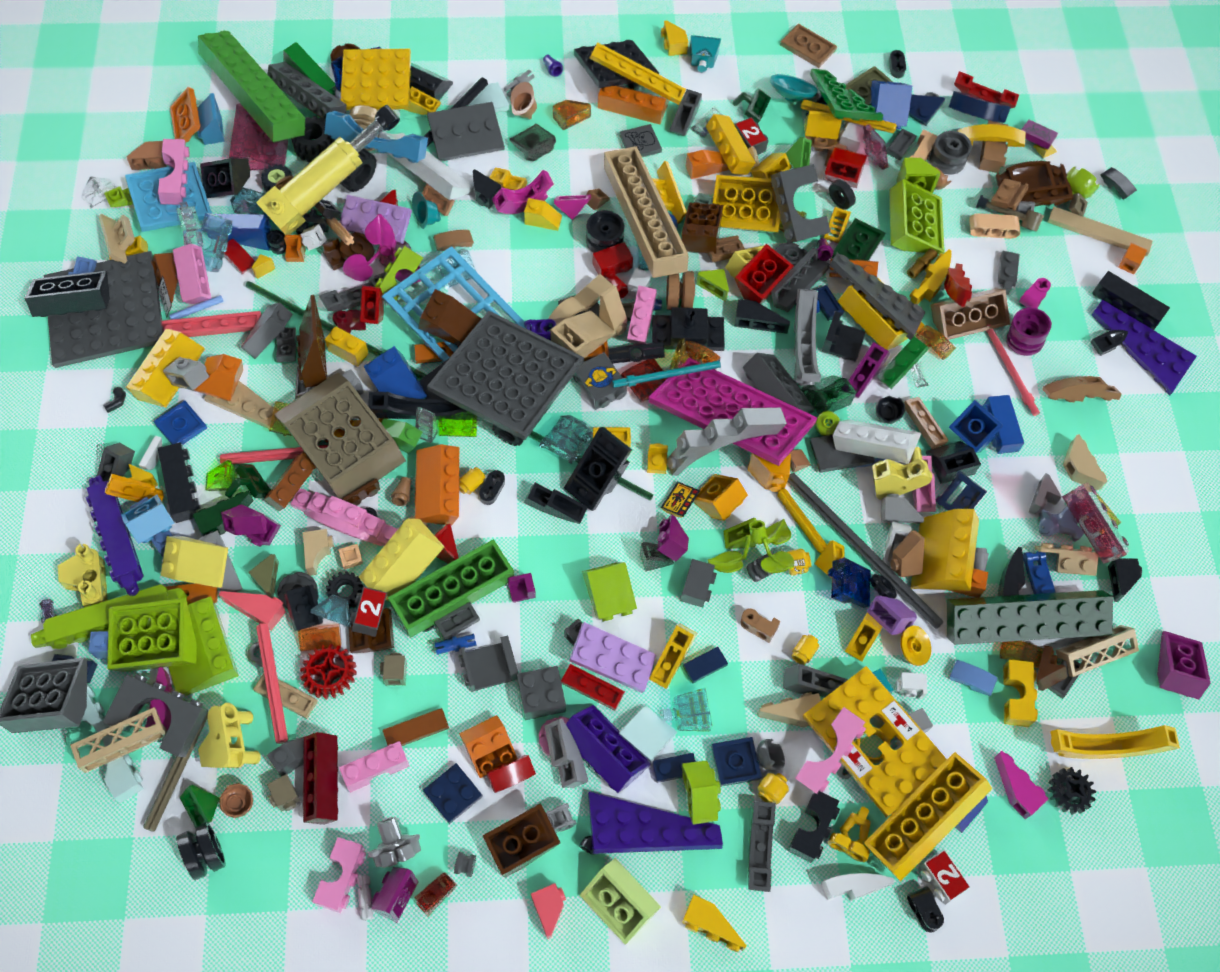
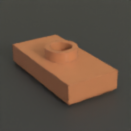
M426 183L422 192L424 198L436 203L438 211L444 216H448L455 201L453 199L448 200Z

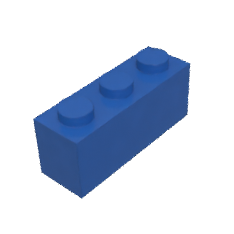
M1010 394L988 397L983 407L1003 424V427L992 440L993 447L996 448L997 454L1019 452L1024 445V439Z

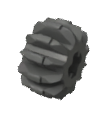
M767 554L749 563L746 567L750 578L754 582H759L774 574L767 573L761 568V561L769 557Z

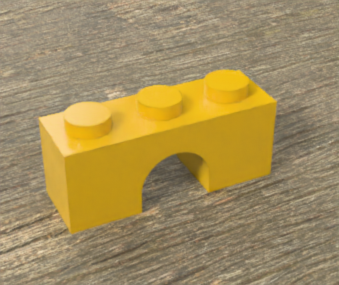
M1009 659L1003 665V685L1016 688L1020 694V699H1009L1004 704V724L1030 727L1038 718V710L1035 709L1037 690L1034 689V682L1036 681L1037 672L1034 669V662Z

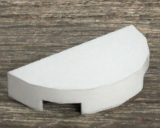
M155 436L139 463L141 469L152 470L157 465L160 459L158 448L162 447V437Z

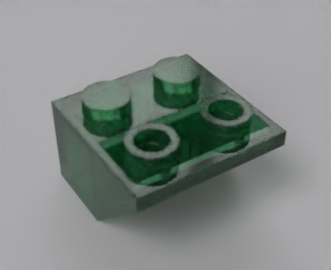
M834 375L823 378L820 382H815V385H806L801 388L818 415L825 411L835 412L851 405L857 393L847 378Z

